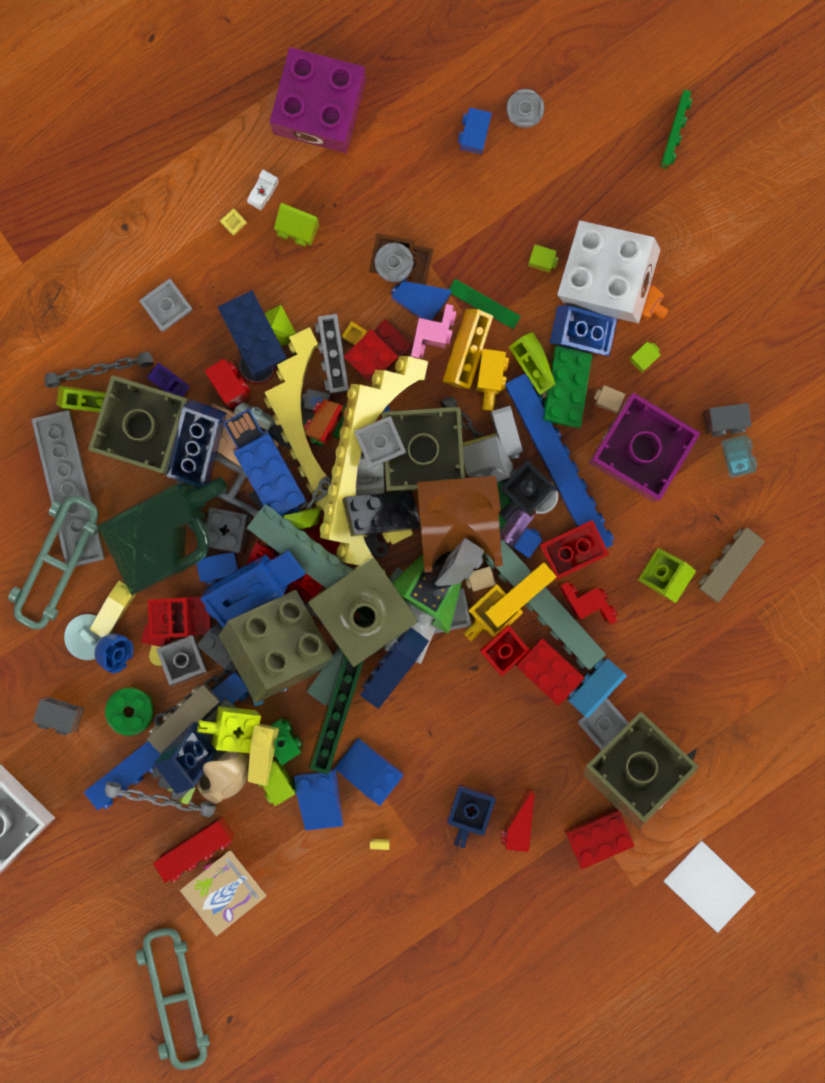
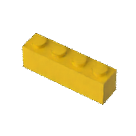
M479 309L465 310L443 382L457 388L470 389L493 319L492 315Z

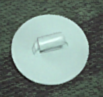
M80 615L74 618L65 630V645L69 652L79 659H95V647L101 637L89 629L95 621L96 615Z

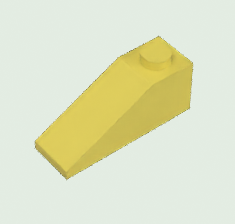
M118 581L89 630L101 638L110 634L138 592L125 583Z
M264 724L255 725L250 747L248 782L267 786L275 751L274 742L278 737L279 728Z

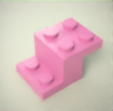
M446 304L442 323L419 318L411 357L423 358L426 345L445 349V345L450 344L452 330H449L450 325L454 326L456 317L453 305Z

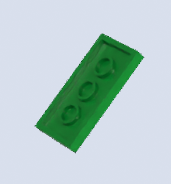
M561 346L554 347L550 370L555 385L547 390L542 421L576 429L581 428L592 354Z

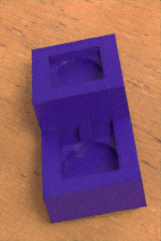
M159 362L147 376L148 379L165 392L183 397L190 387Z

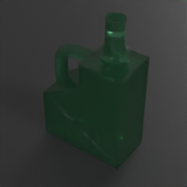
M222 477L199 488L195 486L191 488L186 483L176 484L97 525L131 596L145 592L184 572L185 569L197 564L205 557L209 550V537L201 519L206 517L201 507H205L207 501L228 490ZM191 525L198 544L194 552L185 556L186 527Z

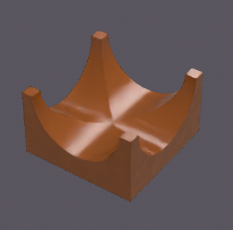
M496 476L417 482L425 572H432L436 560L443 554L454 550L464 538L483 549V553L493 560L495 567L503 566L499 529L500 502Z

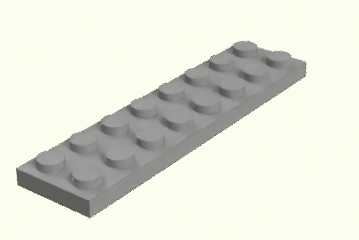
M70 410L32 419L51 504L55 501L63 504L66 498L74 495L92 502ZM77 503L70 505L58 531L65 564H68L84 531V525L91 515L87 508ZM99 530L94 536L90 534L76 566L105 560Z

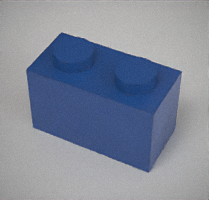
M469 108L468 113H464L462 124L465 125L464 132L460 131L457 142L461 143L460 150L477 154L483 153L491 112Z
M236 552L196 559L200 582L205 581L206 585L214 584L217 582V579L225 578L239 570Z

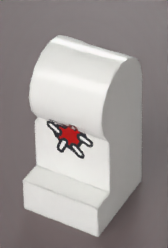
M262 169L259 179L248 197L247 203L262 210L279 183L278 178Z

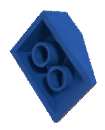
M557 306L550 343L609 356L617 319L573 306Z
M359 738L335 767L340 774L379 806H381L404 776L401 770Z
M330 769L329 775L317 771L296 774L294 776L296 794L305 831L344 826L336 769Z

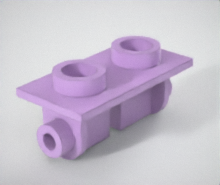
M518 509L501 530L500 539L513 547L534 515L530 518L522 509Z

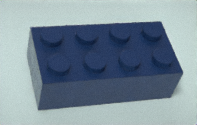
M253 290L218 306L219 312L253 379L278 368L277 364L287 360Z
M190 400L183 406L167 477L203 489L210 482L224 428L223 422L226 420L227 412L194 400Z
M409 628L406 633L403 632L399 635L395 643H393L378 663L379 666L374 668L361 686L364 690L360 696L379 709L416 662L429 643V640L413 628Z

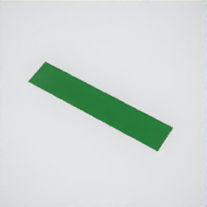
M457 279L453 281L449 288L452 291V295L492 315L494 319L512 329L515 328L521 318L520 315Z

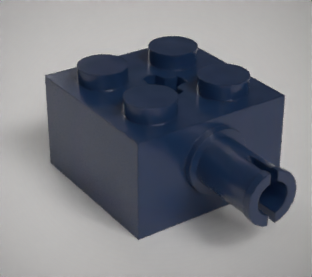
M458 784L447 818V824L459 828L453 845L459 847L460 844V848H465L470 832L484 836L496 800L494 795ZM474 806V809L476 811H472L471 814H469L468 809L466 808Z

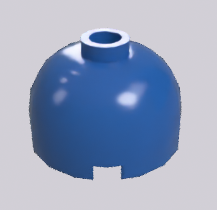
M116 633L107 634L97 642L94 651L95 660L101 668L110 673L120 672L127 666L125 663L128 658L131 659L133 656V643L125 636Z

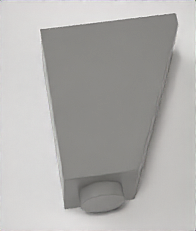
M511 406L492 411L490 417L494 430L510 460L519 458V454L523 452Z

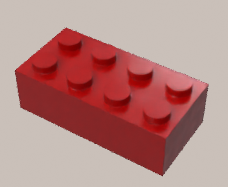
M222 815L160 855L152 864L164 883L168 881L173 883L182 877L183 871L187 870L190 872L195 869L200 860L203 859L205 862L212 858L217 849L222 851L229 847L230 843L233 842L232 838L235 834Z

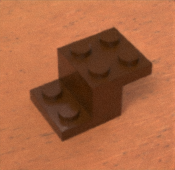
M377 233L369 272L378 274L375 268V257L381 247L388 243H399L407 247L413 257L412 271L402 281L426 285L433 249L416 246L413 240Z

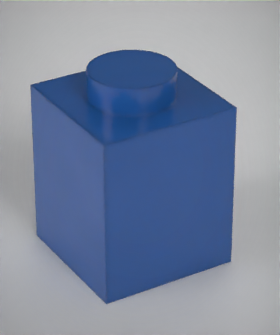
M526 528L513 548L525 557L530 558L543 539L539 537L541 534L535 529L531 528L529 530Z

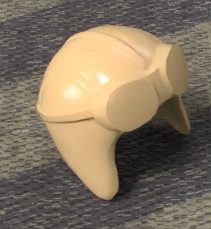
M226 751L217 761L207 762L203 766L204 774L197 782V788L203 797L217 804L237 794L243 788L248 777L249 764L247 754Z

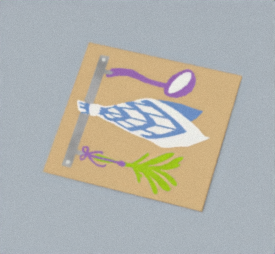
M231 850L180 890L215 936H218L266 897V894Z

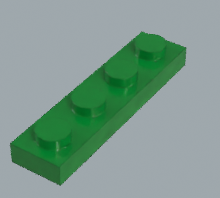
M684 89L680 96L660 168L668 169L670 164H674L677 154L674 153L675 146H679L682 138L679 132L681 128L685 127L687 117L684 115L686 109H690L693 100L690 98L691 91Z

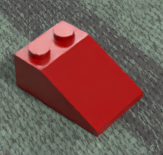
M323 399L321 403L318 401L313 410L316 414L312 420L309 419L304 429L307 430L305 432L306 435L327 446L344 414L343 406Z
M593 520L540 544L557 580L610 555Z
M532 788L527 789L505 824V830H501V841L506 850L529 852L535 795Z

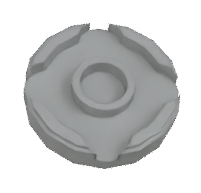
M518 90L508 99L506 107L507 117L517 127H533L543 117L544 102L533 90Z
M388 243L376 253L375 268L379 276L384 280L399 282L407 278L411 273L413 257L409 249L404 245Z

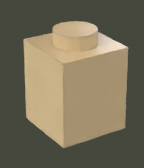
M604 385L596 391L594 396L596 400L595 405L617 413L625 394Z
M490 566L475 570L468 579L465 578L468 589L472 588V591L495 585Z

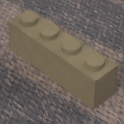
M747 527L739 528L735 532L733 542L725 545L721 551L723 555L719 560L715 559L709 567L711 568L710 572L707 575L704 574L698 581L700 585L697 589L714 602H719L765 542Z
M198 684L190 692L192 696L188 700L182 699L176 705L178 709L174 713L170 711L162 719L164 723L160 727L156 725L148 732L150 736L147 740L160 754L191 723L196 722L197 724L199 720L203 719L221 701L206 684L202 686Z

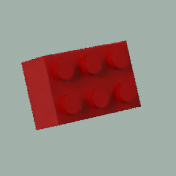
M222 359L205 370L206 375L217 392L231 409L251 398L249 395L251 389L242 377L238 378L241 374L231 360L227 362L225 359Z
M540 638L529 649L530 652L515 666L559 706L585 678L543 638Z
M617 808L564 830L581 869H585L635 847L621 813Z

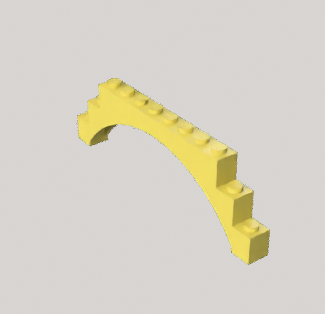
M309 327L289 337L291 342L288 343L292 354L297 353V355L277 364L279 370L276 373L280 381L284 380L285 382L266 391L267 397L263 399L268 409L273 408L275 414L272 417L277 426L281 424L284 430L281 432L285 443L290 442L292 449L289 451L294 460L298 459L301 465L298 469L302 477H307L309 483L306 485L312 495L317 489L319 481L326 474L317 463L308 444L301 411L304 376L314 349L319 347ZM323 483L324 488H329L328 483ZM319 490L316 494H319L320 497L323 492ZM328 493L321 500L315 501L321 511H324V507L327 504ZM411 530L382 533L386 542H391L392 545L413 535Z
M399 356L395 365V373L375 370L372 376V387L351 384L348 390L344 422L340 429V442L336 449L335 465L332 468L331 485L328 488V501L324 507L325 516L320 527V538L340 542L337 548V557L341 562L355 564L358 567L372 557L363 536L351 537L342 500L348 496H356L357 470L362 449L354 431L375 423L385 407L400 392L416 381L424 380L428 361L409 356Z

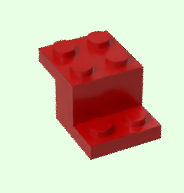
M385 319L374 331L370 330L344 358L372 384V376L375 370L389 371L396 364L399 356H404L412 348V345Z
M563 582L558 585L577 619L581 620L599 610L606 624L611 625L617 622L616 616L618 614L614 607L606 602L608 597L603 589L592 587L576 597L578 591L573 583Z
M201 597L147 600L149 639L205 635L211 629V618L205 610V604L201 601Z

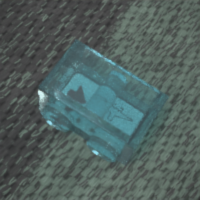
M747 434L721 441L730 478L756 472L758 464L755 456H752L751 449H753V445Z

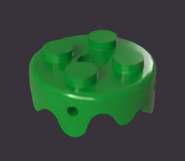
M126 687L116 691L110 696L105 707V717L109 726L115 732L125 736H133L146 730L155 714L151 696L136 687ZM130 706L134 709L132 717H127L124 714L125 707Z

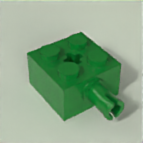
M281 717L269 725L279 728L278 737L274 742V755L281 765L302 752L304 743L299 735H294L292 731L294 727L288 718L285 720Z

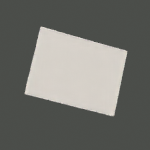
M702 841L664 880L716 932H719L756 893Z

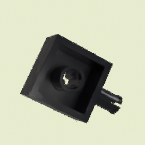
M527 460L500 488L510 498V502L499 512V515L507 522L518 509H522L531 518L557 489ZM527 486H528V487H532V490H533V491H532L531 493H530V492H527V493H526V489H525V488H526Z

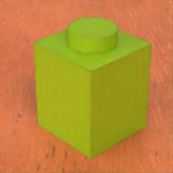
M534 245L528 266L550 273L551 268H556L559 258L555 257L557 251Z
M647 341L629 360L642 373L661 356L660 350L654 343L650 344Z

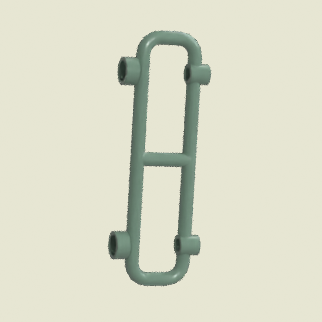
M70 496L65 499L63 504L55 501L51 505L48 515L56 519L22 590L15 586L8 596V600L15 603L13 612L16 620L31 629H42L49 623V620L54 621L59 611L55 608L90 534L94 536L99 529V525L96 524L98 509L92 502L80 496ZM77 503L87 508L91 515L84 525V531L68 564H65L48 555V552L70 505ZM45 561L64 571L48 606L43 612L41 621L34 622L24 617L21 609Z
M161 928L149 932L144 937L143 949L136 951V959L139 966L147 964L165 1039V1043L158 1044L160 1059L169 1058L171 1064L176 1069L187 1070L198 1067L206 1061L207 1046H210L208 1034L203 1035L184 954L188 952L186 941H181L180 935L175 929ZM169 935L173 938L185 992L163 997L150 943L154 938ZM187 1000L200 1055L197 1059L180 1062L177 1059L165 1005Z

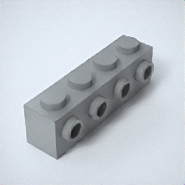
M337 314L319 316V323H315L317 334L321 335V342H318L320 353L324 354V361H321L323 372L327 373V379L324 380L325 389L331 395L348 393L349 385Z

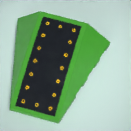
M452 551L443 554L436 560L432 572L424 571L422 553L392 584L406 602L434 618L432 625L449 634L462 582L445 586H437L435 582L445 559Z

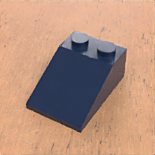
M196 722L191 723L162 751L154 763L176 794L196 786L204 773L203 766L207 762H211L217 752L204 733H197L198 725Z

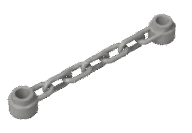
M107 782L104 790L106 792L105 795L110 798L122 795L130 800H147L155 805H172L180 810L201 811L200 814L205 817H211L216 809V804L209 801H202L201 805H195L189 801V808L180 807L182 806L180 800H170L167 796L158 794L153 796L145 795L143 792L133 789L121 790L122 786L115 782ZM131 792L138 793V798L130 797L132 795ZM156 797L164 799V803L155 802L157 801Z

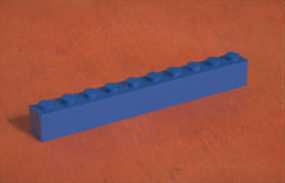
M526 373L505 383V389L576 527L593 520L606 548L612 546L614 537L610 530L606 531L603 525L605 520L602 514L597 513L594 508L597 506L592 495L588 496L586 492L588 487L584 479L579 478L577 474L579 469L576 463L570 461L568 457L570 451L566 444L562 445L559 439L562 436L558 428H553L551 422L542 421L544 413L542 404H544L541 395L539 393L536 394L533 389L534 385Z
M237 671L212 690L221 701L226 697L232 704L237 700L242 702L249 696L248 689ZM149 741L146 742L83 793L97 810L102 807L106 810L114 803L112 801L113 798L105 795L106 783H118L122 786L121 790L127 791V787L132 783L135 786L144 779L142 775L147 771L150 774L152 773L155 766L154 763L160 756V753Z

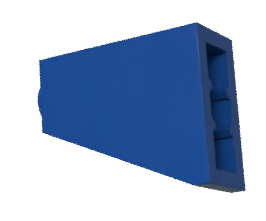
M402 281L400 285H395L391 294H393L392 300L417 318L433 321L451 296L452 291Z

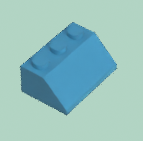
M608 658L599 660L593 666L595 670L591 674L586 673L583 676L585 679L581 685L575 688L567 699L586 718L599 707L627 676Z

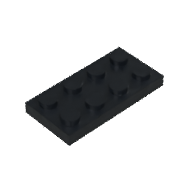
M412 491L348 496L342 499L351 537L421 528Z

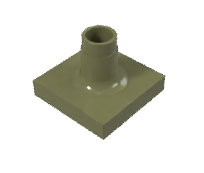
M374 556L308 601L353 667L419 622ZM361 606H368L375 612V618L369 624H358L353 619L355 610Z

